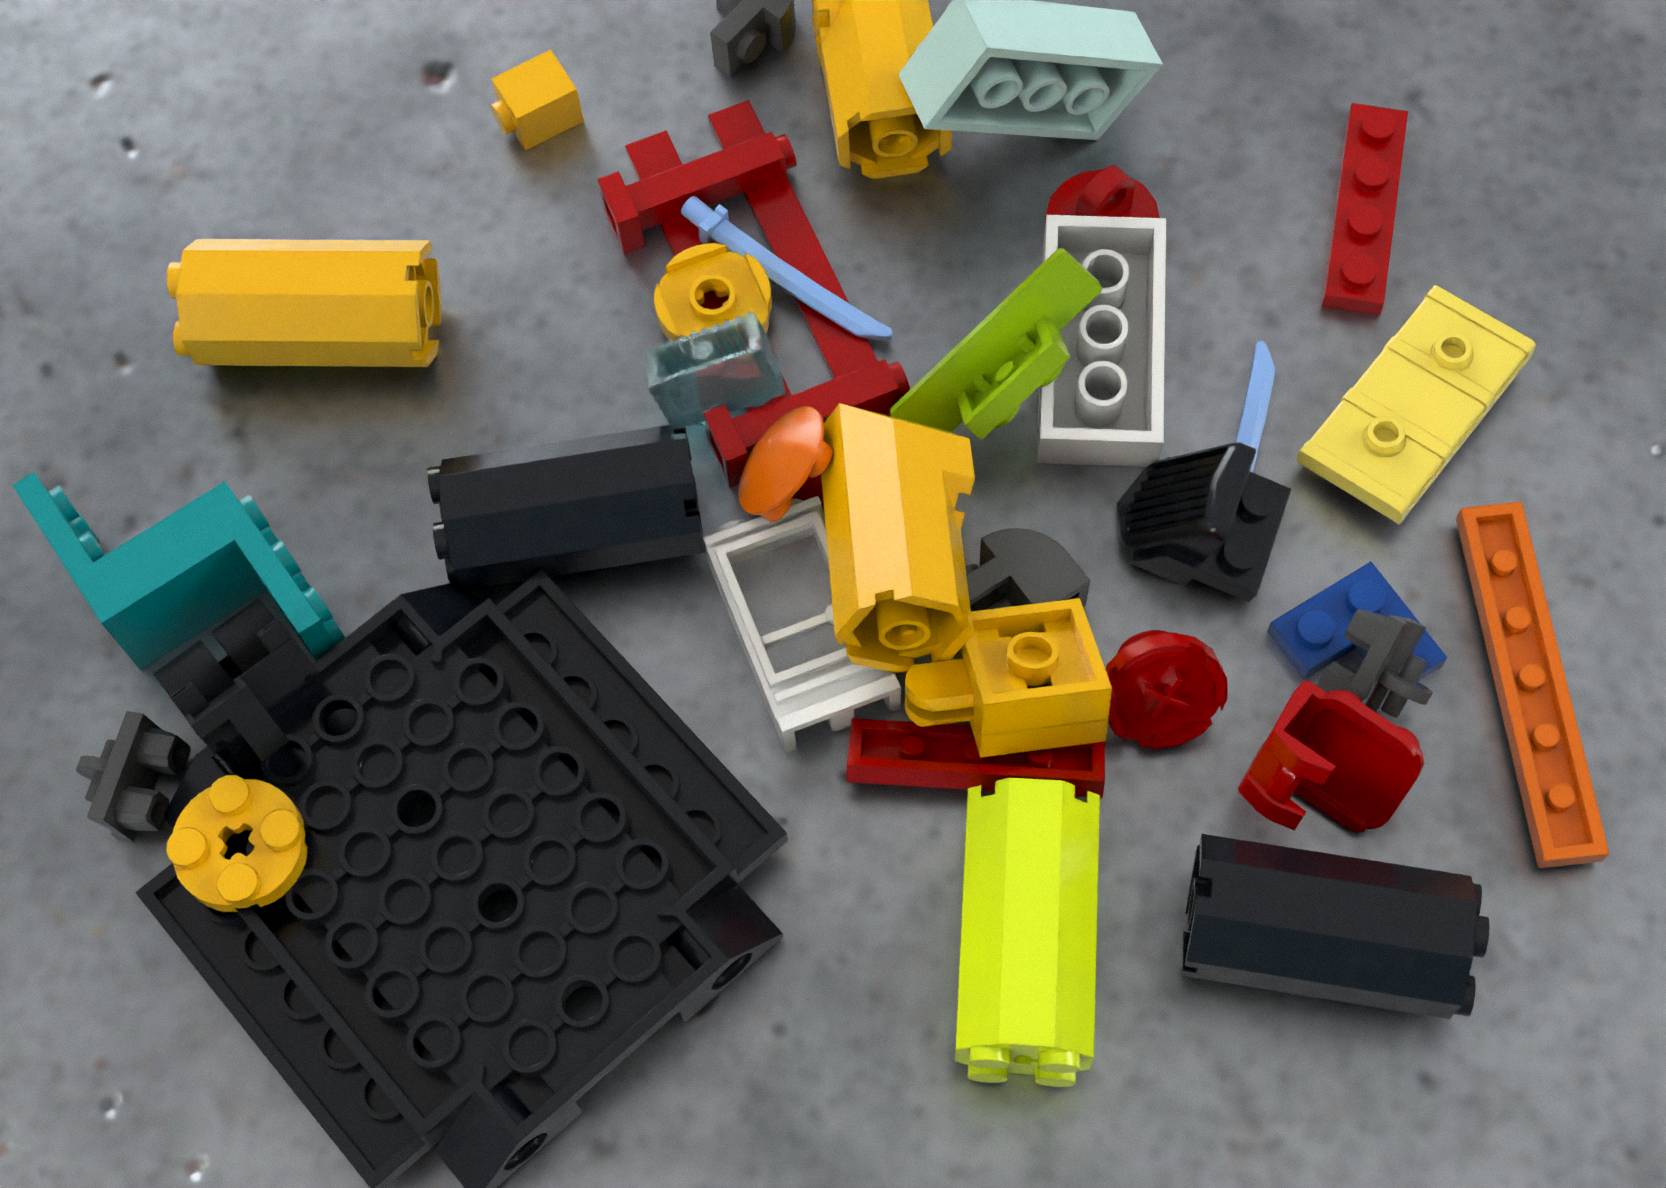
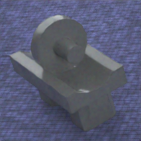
M1358 609L1345 631L1346 640L1367 651L1358 671L1342 662L1332 661L1324 670L1316 686L1325 692L1332 690L1350 691L1358 696L1364 705L1376 713L1380 714L1383 711L1395 718L1399 717L1408 699L1426 705L1433 692L1418 682L1428 661L1413 654L1426 627L1411 618L1393 615L1385 616L1372 611Z
M126 711L116 741H106L101 757L85 755L81 756L76 771L91 780L85 796L87 801L92 802L87 818L108 828L112 832L111 835L116 839L127 841L134 840L136 831L163 830L166 821L164 813L169 805V798L160 791L152 790L158 772L178 775L184 771L191 753L190 745L179 736L162 730L144 714Z

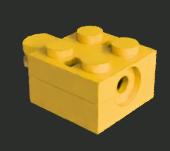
M1080 598L971 611L974 635L954 655V660L914 664L910 666L906 673L905 712L909 719L921 727L970 721L980 758L1106 741L1112 686Z

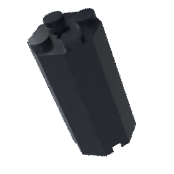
M685 422L442 459L441 466L429 467L427 469L430 495L433 504H439L442 522L433 523L434 544L438 559H445L449 583H459L461 589L466 590L528 580L541 569L550 577L705 553L698 495L692 464L690 463L692 458Z
M1201 834L1200 845H1197L1187 896V931L1190 932L1183 931L1181 976L1450 1019L1454 1014L1469 1017L1474 1005L1476 988L1475 977L1469 975L1473 956L1483 958L1489 940V918L1479 916L1482 887L1480 884L1473 883L1472 877L1469 875Z

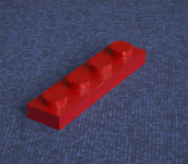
M1351 103L1347 117L1321 307L1377 316L1381 314L1385 300L1408 111Z
M851 719L847 757V782L963 790L981 785V791H995V781L1005 778L1063 780L1075 785V797H1086L1087 791H1090L1103 798L1105 785V742L980 758L971 725L941 724L921 727L909 721Z

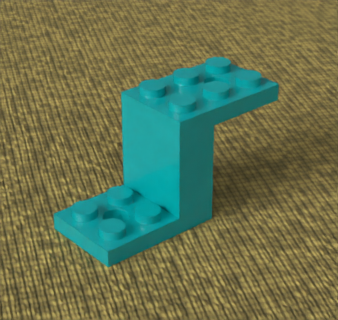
M35 472L12 484L101 624L140 670L266 590L315 661L345 638L334 621L331 612L314 587H310L294 558L283 542L277 539L269 527L268 521L251 496L247 495L238 500L225 481L108 554H105L99 545L100 540L83 515L77 511L60 485L49 491Z

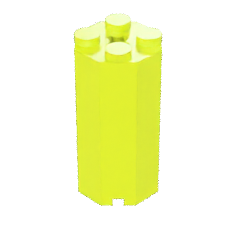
M1005 778L995 781V794L981 797V785L968 788L955 1062L968 1065V1079L986 1083L1005 1082L1008 1080V1073L1035 1075V1082L1044 1086H1073L1076 1084V1072L1090 1070L1094 1059L1100 795L1087 791L1085 802L1075 798V785L1063 780Z

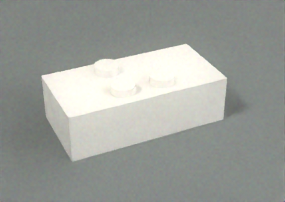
M1046 215L1043 262L1057 249L1063 248L1100 282L1102 291L1060 330L1071 358L1065 362L1062 372L1052 383L1045 387L1039 386L1037 463L1147 467L1152 462L1159 460L1164 443L1166 218Z

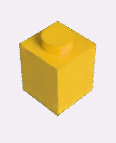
M551 49L491 78L497 102L490 105L492 113L505 135L514 132L525 151L584 122L577 88Z

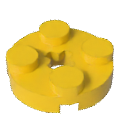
M708 243L680 252L666 265V274L660 280L659 287L656 284L654 291L656 315L665 336L672 343L679 346L685 356L695 360L727 356L745 349L767 333L772 308L771 287L764 268L754 257L746 252L745 257L738 253L728 252L727 245ZM708 291H714L717 297H729L727 301L722 303L723 306L718 309L711 310L700 306L705 302L704 294Z
M226 775L218 778L211 787L199 793L183 809L175 823L173 834L167 841L166 851L168 858L173 862L177 878L197 900L218 911L238 912L235 908H248L255 904L263 907L275 902L287 893L304 869L308 847L305 844V824L302 815L284 792L272 784L261 780L243 779L237 775ZM244 830L252 831L248 838L254 846L252 852L248 856L237 852L230 860L226 859L224 855L227 852L228 846L225 843L228 838L234 833L240 834Z

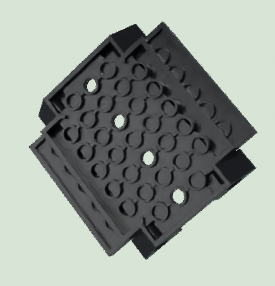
M542 569L497 605L489 598L481 603L469 589L462 590L459 583L456 582L400 594L317 659L313 665L319 671V674L316 676L312 674L307 675L303 686L268 711L269 715L288 738V743L263 761L241 734L230 742L220 740L216 743L217 751L215 753L207 746L196 754L164 813V819L173 829L178 817L187 804L199 793L211 787L218 778L226 775H237L243 779H257L279 788L290 798L302 815L305 824V844L308 847L307 859L302 873L290 890L281 898L263 907L255 904L248 908H235L238 912L218 911L201 903L181 884L177 878L173 863L135 892L370 1188H386L439 1141L440 1143L434 1151L464 1188H497L583 1113L576 1101L673 1016L677 1014L684 1023L687 1022L784 937L780 929L741 887L733 888L788 841L787 832ZM339 709H351L357 712L356 723L349 732L339 736L325 733L326 720L333 712ZM418 798H427L434 801L436 804L435 814L427 824L420 827H410L403 824V811L411 801ZM244 830L240 834L234 833L225 843L228 849L224 857L230 860L237 852L248 856L254 848L248 840L252 831ZM509 891L517 896V907L508 919L492 922L483 917V904L492 893ZM580 987L595 988L602 995V1004L599 1011L593 1017L586 1020H575L569 1017L565 1011L568 996Z

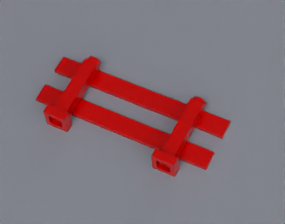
M749 100L708 115L709 123L722 150L682 164L669 134L665 130L625 145L626 153L639 181L625 186L619 171L597 179L604 211L624 254L645 247L642 231L659 224L674 256L688 248L703 244L699 240L698 227L681 214L684 203L690 197L696 196L707 206L743 193L771 252L823 288L849 303L787 178L786 170L797 165L792 145L785 134L775 137L773 132L765 133ZM708 291L704 294L705 302L700 306L711 310L718 309L723 306L722 303L727 301L729 297H717L714 291ZM794 297L833 379L791 395L764 336L739 352L721 356L747 412L732 418L726 404L703 412L709 444L729 488L739 485L745 463L763 434L779 418L793 409L803 406L812 407L821 414L824 423L839 403L891 416L890 408L910 390L906 374L900 363L896 361L887 364L885 359L878 362L867 338L855 336ZM821 474L814 478L808 476L804 484L793 495V499L804 501L818 496L824 510Z

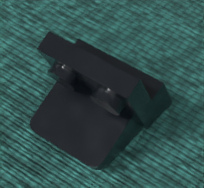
M1241 442L1220 445L1152 462L1142 471L1117 502L1120 539L1126 548L1133 550L1129 563L1182 586H1186L1192 579H1195L1250 602L1258 594L1291 488L1251 472L1250 469L1256 449Z

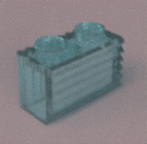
M748 312L745 317L738 315L734 321L726 319L722 325L715 323L711 329L704 327L700 333L692 331L688 337L681 335L677 341L670 339L667 344L659 342L655 348L648 346L644 351L650 394L653 395L660 410L662 409L663 415L667 418L669 424L685 422L686 427L705 425L703 412L726 404L730 413L748 406L757 407L764 405L771 398L785 394L779 357L756 314Z

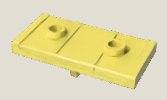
M1434 285L1401 329L1386 343L1383 351L1353 388H1350L1342 397L1339 405L1313 437L1298 451L1297 462L1400 525L1533 356L1536 343L1448 291Z

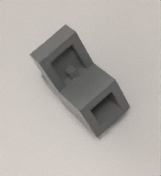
M716 0L717 9L727 16L710 32L714 66L729 77H732L745 63H751L756 60L764 49L766 42L782 53L791 44L796 29L794 0Z
M1009 528L995 531L982 537L979 561L981 566L978 567L976 564H971L965 567L971 611L994 609L1007 600L1012 606L1080 598L1084 607L1087 602L1090 585L1089 578L1063 546L1051 537L1034 530Z

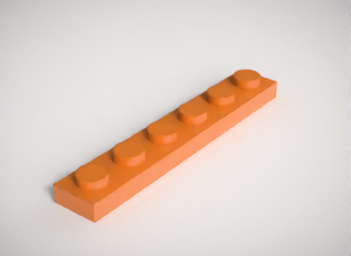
M1522 501L1461 508L1456 517V522L1538 869L1602 862L1610 853Z

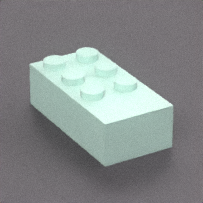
M953 0L925 39L917 46L915 52L898 75L924 129L1099 140L1160 69L1163 63L1136 13L1133 11L1035 0Z

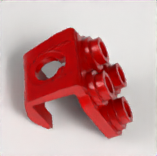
M1304 680L1291 695L1270 734L1252 760L1238 786V791L1265 818L1289 829L1295 830L1306 814L1304 809L1290 799L1295 792L1343 826L1355 832L1363 833L1366 829L1382 827L1393 816L1421 774L1424 766L1423 752L1420 749L1417 737L1411 731L1403 727H1397L1364 705L1354 693L1347 690L1325 692L1312 682Z

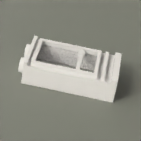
M818 496L804 501L793 499L787 513L776 522H770L762 516L747 522L744 520H733L718 527L712 535L703 537L708 565L785 753L797 749L795 731L824 720H828L832 731L845 729L851 725V719L854 718V709L877 700L884 699L889 713L901 710V686L896 674L852 664L846 653L845 642L840 645L835 637L825 514Z

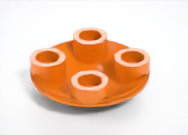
M803 406L789 411L779 418L756 443L745 463L739 481L738 499L744 511L752 515H760L770 522L780 520L789 510L793 495L804 484L808 476L811 478L817 477L827 468L832 458L833 448L824 441V422L821 414L816 409Z

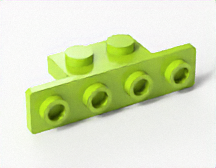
M1057 249L890 408L891 417L952 432L964 422V426L980 440L985 438L995 427L1005 426L1015 417L1020 404L1039 386L1045 387L1052 383L1062 372L1065 362L1071 357L1060 330L1101 293L1102 287L1100 282L1065 249Z

